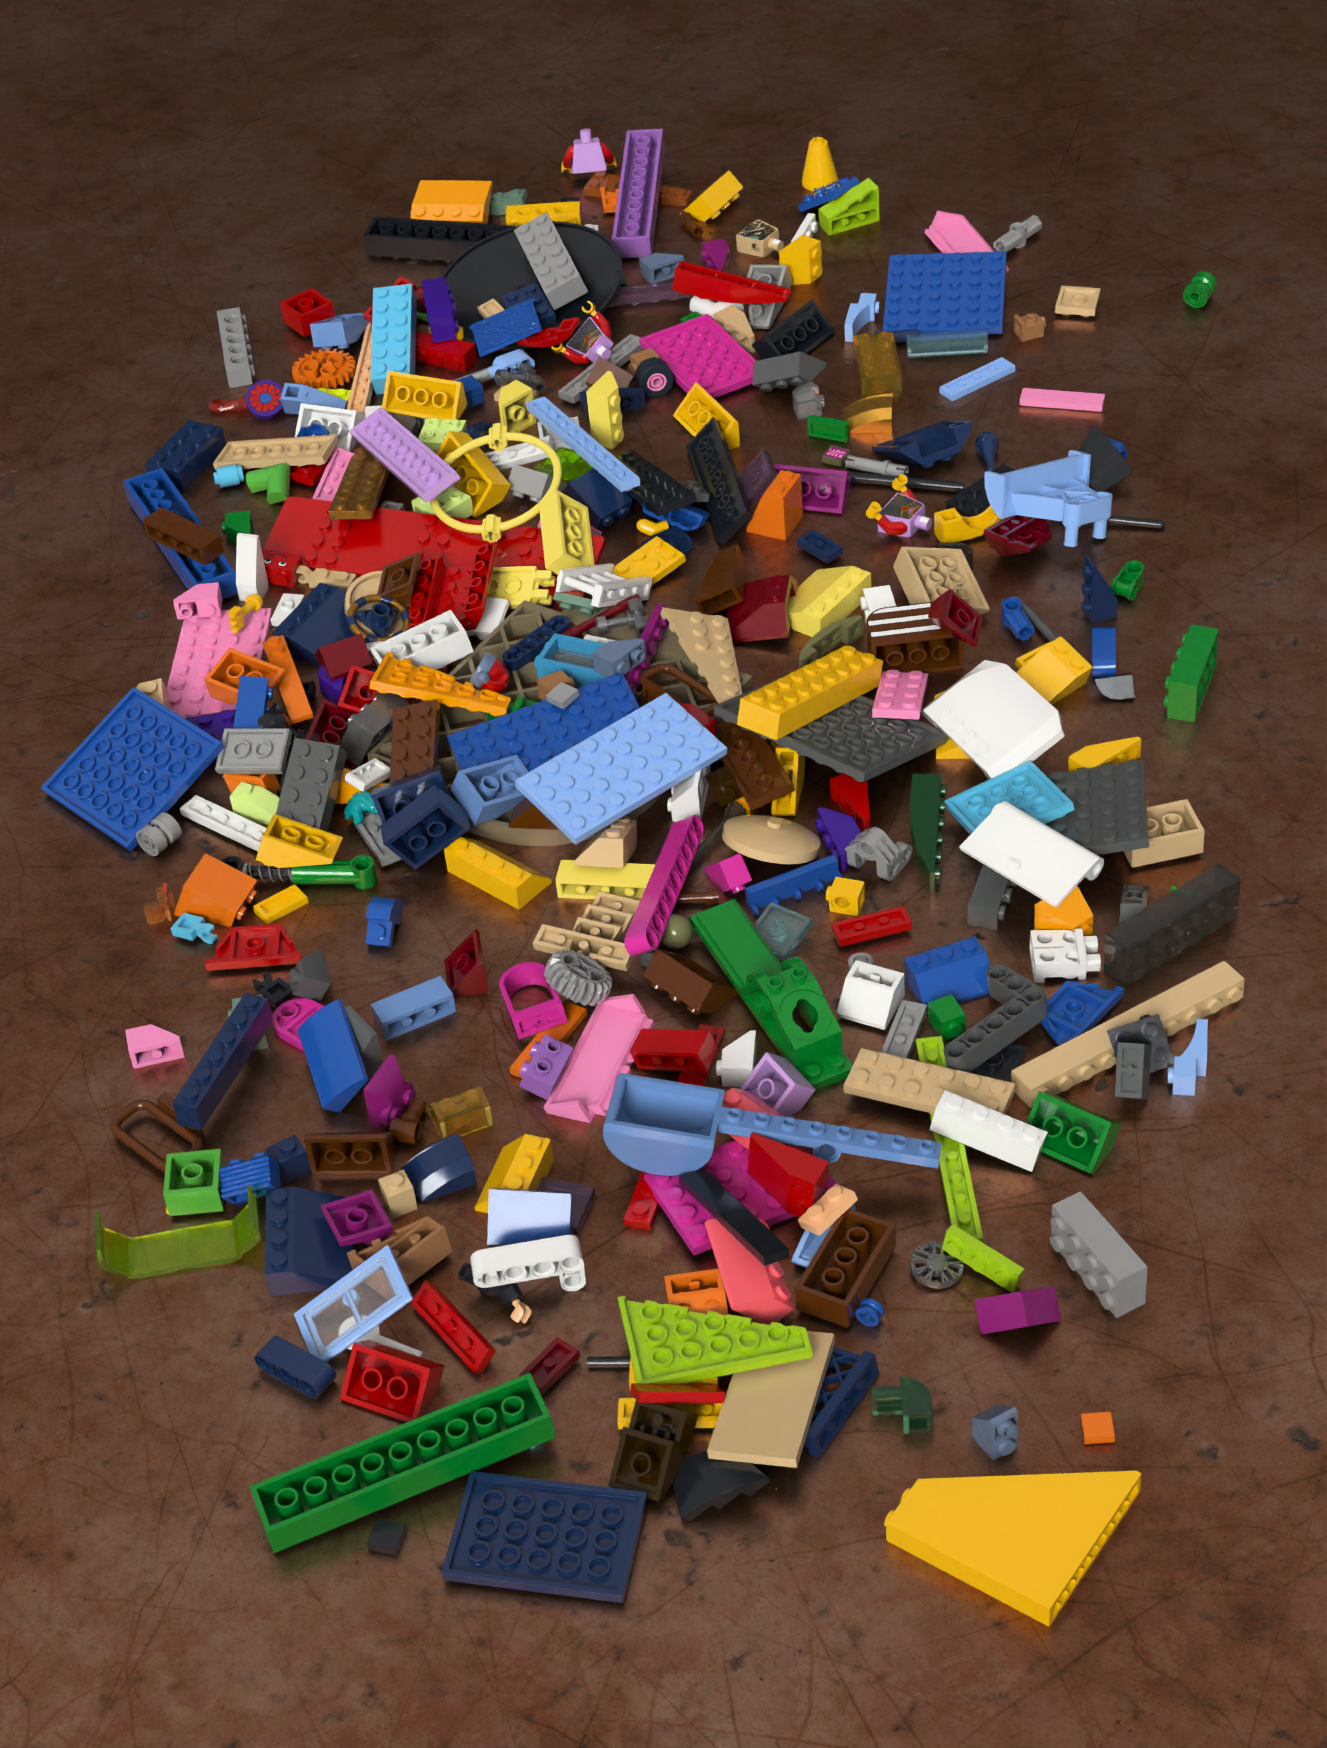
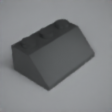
M802 352L754 361L752 385L759 387L764 392H771L774 388L785 389L789 385H803V382L812 381L826 367V362Z

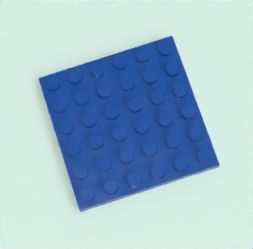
M1006 251L890 255L883 332L916 328L918 336L1003 334Z
M133 687L44 783L41 790L131 852L139 844L136 839V832L145 825L150 824L160 813H166L225 746L213 736Z

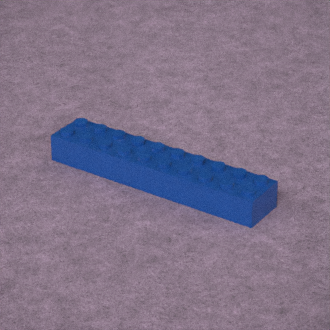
M163 468L123 481L128 502L142 523L144 518L163 507L203 526ZM156 542L188 590L197 584L219 582L222 599L238 594L236 572L223 554L207 565H204Z

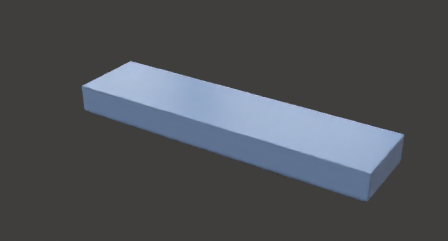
M1001 357L940 386L939 393L954 401L1015 372V365Z

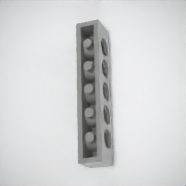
M239 307L217 311L229 388L253 384L252 376H255L245 314L240 313Z

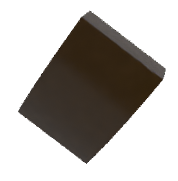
M636 1400L629 1427L622 1428L608 1486L617 1489L647 1492L648 1499L662 1502L682 1465L694 1432L698 1414L660 1403H639Z

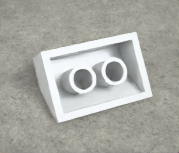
M301 403L295 437H297L302 427H308L312 423L325 426L330 435L337 434L339 443L336 447L351 452L357 441L349 433V430L364 420L365 415L354 410Z
M710 765L671 787L672 797L668 798L667 809L668 812H672V822H677L693 815H697L702 820L709 788L705 775L711 773Z

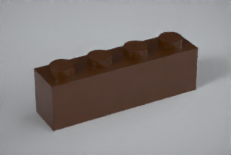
M163 507L143 519L148 538L199 563L207 565L224 553L223 541L218 533Z

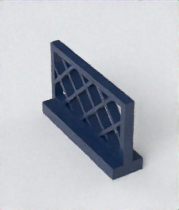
M837 1347L833 1348L832 1359H830L827 1369L835 1367L837 1373L826 1376L821 1387L822 1394L819 1395L817 1404L825 1402V1406L821 1411L813 1414L804 1446L808 1447L810 1455L818 1458L823 1455L880 1374L874 1353L864 1350L862 1355H858ZM849 1362L854 1364L852 1369L840 1372L838 1367ZM840 1381L837 1390L825 1393L823 1386Z

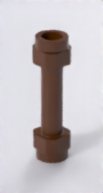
M706 888V892L679 894L675 904L706 902L707 906H713L714 904H719V890Z

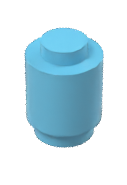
M232 464L216 468L217 472L213 473L215 484H220V488L238 485L244 481L241 465L236 466Z

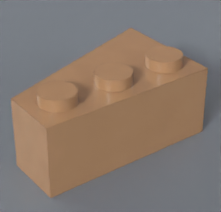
M426 1216L395 1230V1236L382 1242L378 1238L371 1241V1247L358 1253L354 1249L347 1252V1256L352 1270H354L386 1245H389L407 1285H410L453 1251L445 1227ZM383 1268L363 1282L388 1300L395 1296Z

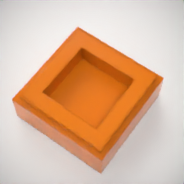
M1111 1412L1081 1413L1080 1421L1084 1445L1115 1443Z

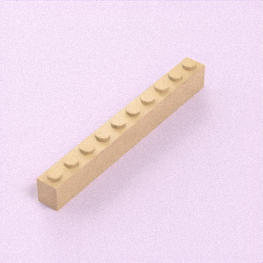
M1222 961L1011 1070V1082L1015 1083V1093L1029 1108H1032L1038 1091L1051 1092L1055 1095L1065 1092L1072 1086L1090 1079L1093 1075L1109 1069L1117 1063L1107 1033L1108 1030L1140 1020L1139 1017L1150 1014V1016L1159 1014L1166 1037L1172 1036L1179 1030L1195 1024L1197 1019L1214 1014L1221 1008L1239 1001L1243 997L1245 978L1227 962Z

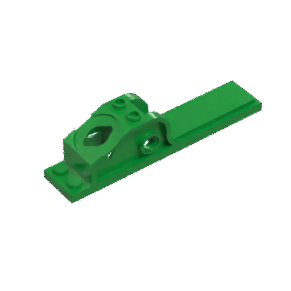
M735 899L691 915L690 922L694 930L781 1056L789 1060L814 1087L815 1091L846 1079L853 1065L842 1051V1030L835 1016H833L816 978L803 960L798 956H794L784 960L781 965ZM796 1006L812 1032H804L793 1021L792 1012Z

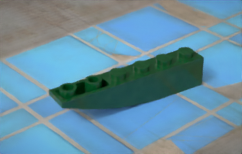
M912 774L910 796L911 841L920 872L929 890L935 891V883L940 881L941 866H937V864L942 863V849H938V847H943V833H939V831H944V816H940V814L945 815V800H941V798H946V784H941V774Z

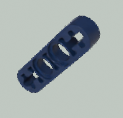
M563 615L552 617L505 651L502 658L506 669L510 671L518 670L536 658L554 633L562 634V632L570 629L569 618Z

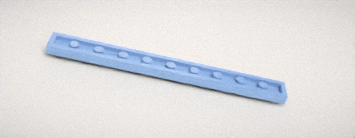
M545 396L526 402L527 410L621 492L630 491L632 488L640 486V478Z

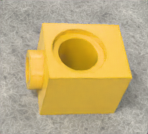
M835 877L832 886H828L826 891L829 911L859 916L865 902V882Z

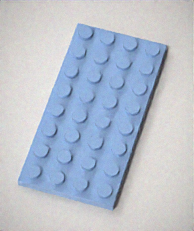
M665 693L516 779L515 787L576 845L727 755V747L672 697Z

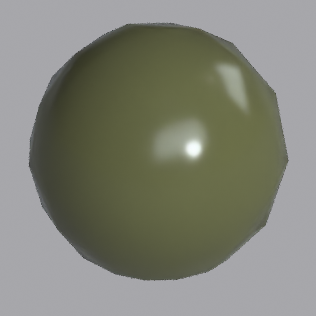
M680 914L671 915L661 938L663 944L672 949H680L687 946L694 934L690 920Z

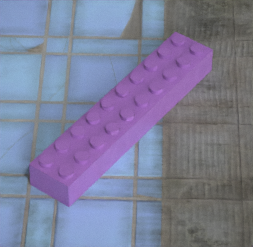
M663 129L627 130L612 234V243L616 246L620 257L623 259L642 258L651 255L653 251L665 153Z

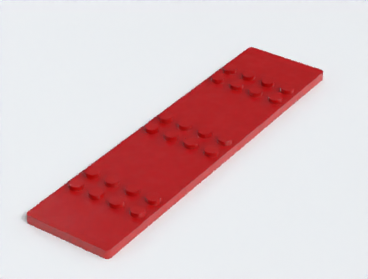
M289 496L284 502L264 549L302 556L303 566H307L313 572L316 568H324L353 573L358 578L370 572L383 571L384 566L417 552L421 555L420 561L439 557L447 568L471 562L474 560L476 546L489 542L483 540L482 534L467 533L454 529L442 522L437 515L376 507L372 519H329L331 501ZM451 517L466 524H483V521ZM517 526L502 531V536L497 541L493 567L536 566L538 570H547L545 569L541 528ZM591 535L594 564L598 565L606 543L603 536ZM552 573V576L556 578L555 586L543 587L539 585V589H548L549 595H552L554 598L558 575ZM580 590L562 592L586 598L588 594ZM552 598V604H551V605L560 606V605H559L556 601H554L553 598Z

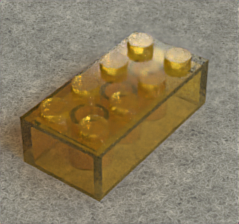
M893 332L853 336L854 361L861 398L890 393L893 394V398L902 397V374Z

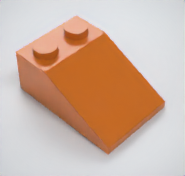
M229 647L205 677L204 681L210 697L227 704H237L240 676L268 678L269 687L274 688L286 671L281 667Z

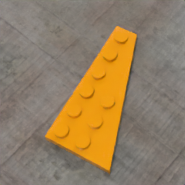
M388 651L370 680V689L377 690L379 693H393L403 698L422 699L424 702L437 700L448 707L457 706L472 712L490 713V715L497 717L506 715L511 705L510 697L489 689L477 690L474 688L473 683L467 681L461 684L456 682V677L428 666L412 665V660L404 658L402 661L395 659L394 654Z

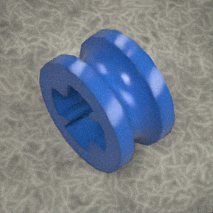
M870 1298L862 1299L855 1311L856 1318L862 1324L869 1327L877 1326L884 1314L883 1306Z

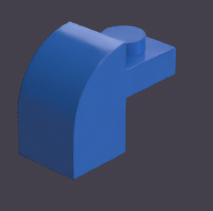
M373 897L366 912V918L368 919L366 945L392 947L395 925L401 926L404 901L385 897Z

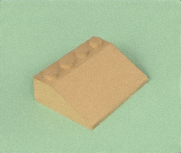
M901 547L893 568L910 604L933 602L951 589L980 615L989 612L990 608L961 549Z

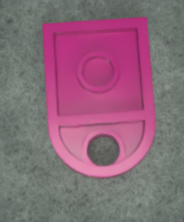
M295 998L282 1003L276 1008L272 1016L275 1033L281 1039L304 1051L297 1029L324 1006L308 998ZM287 1013H294L291 1016H284Z

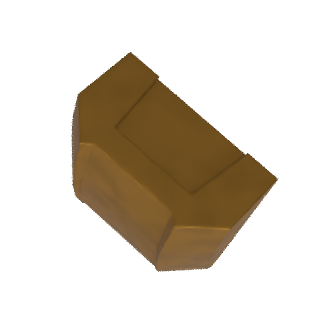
M893 394L866 397L844 407L843 421H849V433H892Z

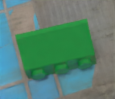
M1038 1091L1026 1122L1048 1132L1041 1152L1090 1174H1094L1112 1150L1122 1123L1051 1092Z

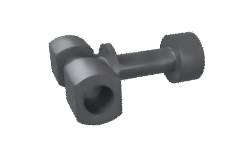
M529 363L520 364L518 374H509L506 369H497L495 372V383L497 385L506 386L508 382L518 380L525 385L528 384L532 390L542 394L547 384L539 375H535L536 371Z
M641 598L628 600L629 611H626L627 616L606 620L605 616L596 617L598 634H607L609 628L628 625L630 629L635 628L637 637L640 638L648 622Z

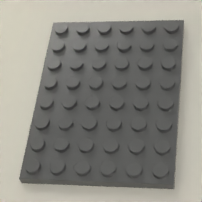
M765 685L714 705L713 714L721 717L726 722H732L737 725L740 698ZM862 695L778 740L754 732L763 739L772 740L781 747L796 751L798 755L807 756L814 759L818 764L827 765L838 773L847 774L858 782H866L873 777L946 744L949 740L940 729L917 719L872 717L874 701ZM741 726L743 730L752 731Z

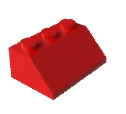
M351 665L337 707L359 713L366 703L371 704L375 696L379 694L377 690L370 689V680L375 672ZM401 697V698L404 699L406 702H408L410 705H411V704H414L415 699H416V698H412V697H411V698H403V697Z
M371 1340L355 1342L352 1346L340 1400L409 1422L424 1416L438 1394L445 1365Z

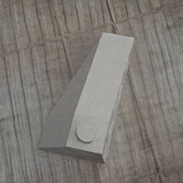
M751 264L747 278L789 289L793 281L787 265ZM784 302L749 304L751 329H770Z

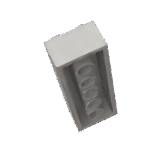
M547 212L514 230L554 310L588 292Z

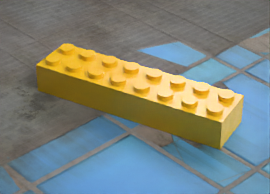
M843 646L740 698L737 725L778 740L878 687L883 660L875 658L873 654L859 652L852 646Z

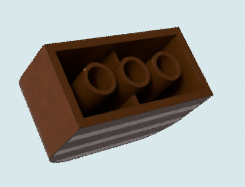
M932 602L884 607L873 611L867 618V651L873 654L875 658L883 660L882 672L898 670L905 673L911 671L932 673L964 669L963 641L948 634L938 625L931 622L928 614Z

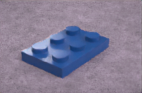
M846 176L837 181L838 183L836 181L826 185V188L824 185L814 190V195L811 193L803 197V202L797 205L800 212L836 199L859 183L857 177L849 179Z

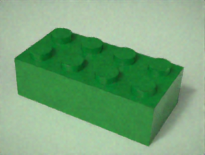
M1191 624L1188 633H1184L1182 647H1178L1176 661L1172 662L1171 676L1167 675L1165 681V689H1168V694H1166L1164 700V707L1167 708V718L1195 722L1216 668L1219 629Z

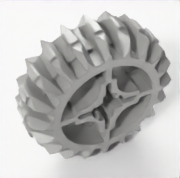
M566 949L556 951L546 963L544 976L546 982L551 985V988L557 990L559 995L565 996L566 1000H573L574 1003L579 1002L583 1006L587 1004L595 1006L604 1002L611 991L613 982L610 977L611 974L605 971L606 968L599 965L598 961L592 960L590 956L583 955L582 952L576 953L574 950L568 951Z

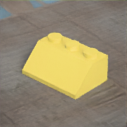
M607 371L586 391L591 437L603 447L614 449L623 440L624 431L622 429L621 399L618 385L612 372Z

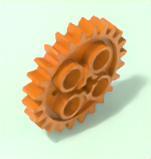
M329 348L325 351L319 349L317 353L311 351V355L304 354L305 358L299 357V361H295V366H292L295 384H303L314 389H330V387L336 389L338 384L344 386V381L350 382V378H354V373L356 372L353 356H350L349 352L344 353V350L337 352L336 348L333 351H330Z

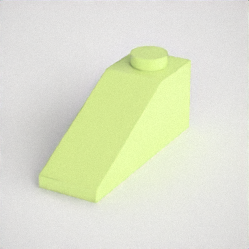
M240 782L229 796L233 813L266 826L269 825L273 815L276 814L280 799L262 786Z

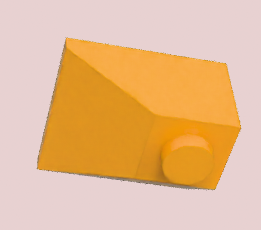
M1078 886L1073 889L1057 908L1043 900L1035 904L1034 930H1071L1074 932V929H1082L1083 936H1091L1093 934V914Z

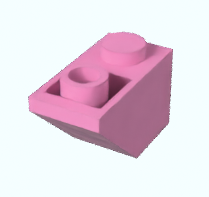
M219 582L197 584L175 598L173 603L177 620L221 616L222 596Z

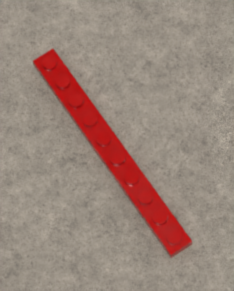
M699 1024L697 1030L710 1031L718 1049H720L725 1036V1028ZM718 1052L707 1072L681 1071L677 1082L705 1087ZM641 1172L623 1221L624 1226L651 1230L660 1205L653 1196L652 1189L644 1181V1174L646 1172Z

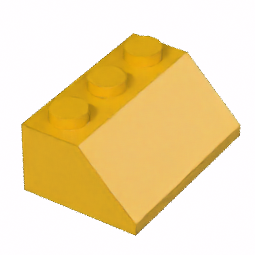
M728 170L683 211L689 212L692 217L699 221L705 222L710 217L713 220L721 213L719 209L723 211L730 205L729 200L733 202L740 196L738 192L743 186Z
M524 1134L504 1146L475 1205V1211L488 1213L490 1188L540 1191L554 1162L551 1139Z

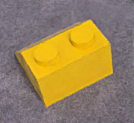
M801 235L779 251V264L788 266L793 280L792 285L809 284L822 275L821 241Z

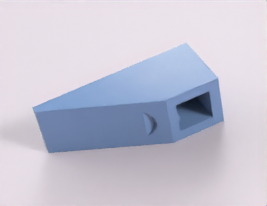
M285 383L280 398L285 413L299 414L301 403L346 409L347 405L346 400L303 384Z

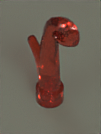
M246 396L227 402L222 398H215L208 404V408L213 412L234 410V413L238 414L248 408Z

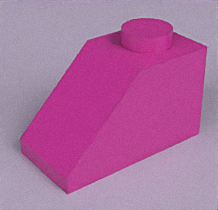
M740 853L704 868L706 874L722 892L731 890L733 894L746 888L745 883L752 881Z

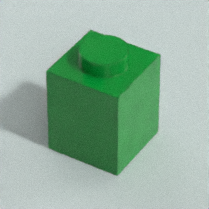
M952 994L928 1002V1021L938 1036H942L943 1041L957 1037L966 1031V1014Z

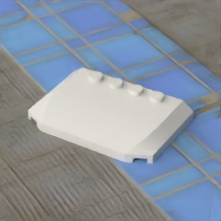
M988 660L981 662L921 711L936 728L938 727L983 770L988 779H992L1028 761L1033 762L1065 736L1061 724V715L1057 709L1007 664Z

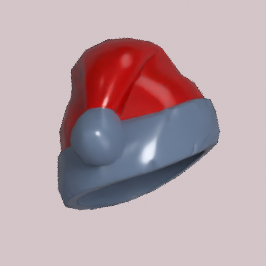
M486 651L482 661L472 675L470 683H473L474 688L477 690L489 689L500 694L507 688L509 673L502 661L494 654Z

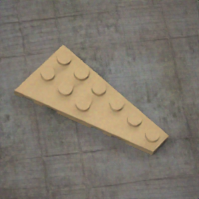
M662 607L660 615L670 623L669 629L671 632H676L678 635V642L692 664L696 663L699 667V675L705 677L708 681L707 687L718 704L741 695L742 689L728 618L720 615L702 614L697 611L689 612Z

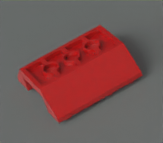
M491 542L476 546L473 561L448 568L439 557L420 561L409 608L410 629L451 610L465 631L475 630L485 610L497 543Z

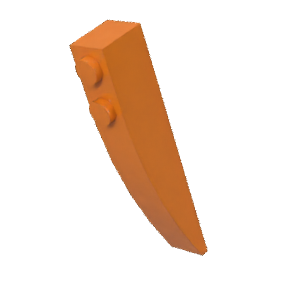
M284 636L269 637L262 644L269 663L286 671L277 683L291 724L313 718V713Z

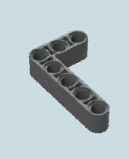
M994 964L988 967L986 978L989 995L1003 1005L944 1047L946 1067L970 1073L1044 1020L1048 1015L1045 990L1006 965Z

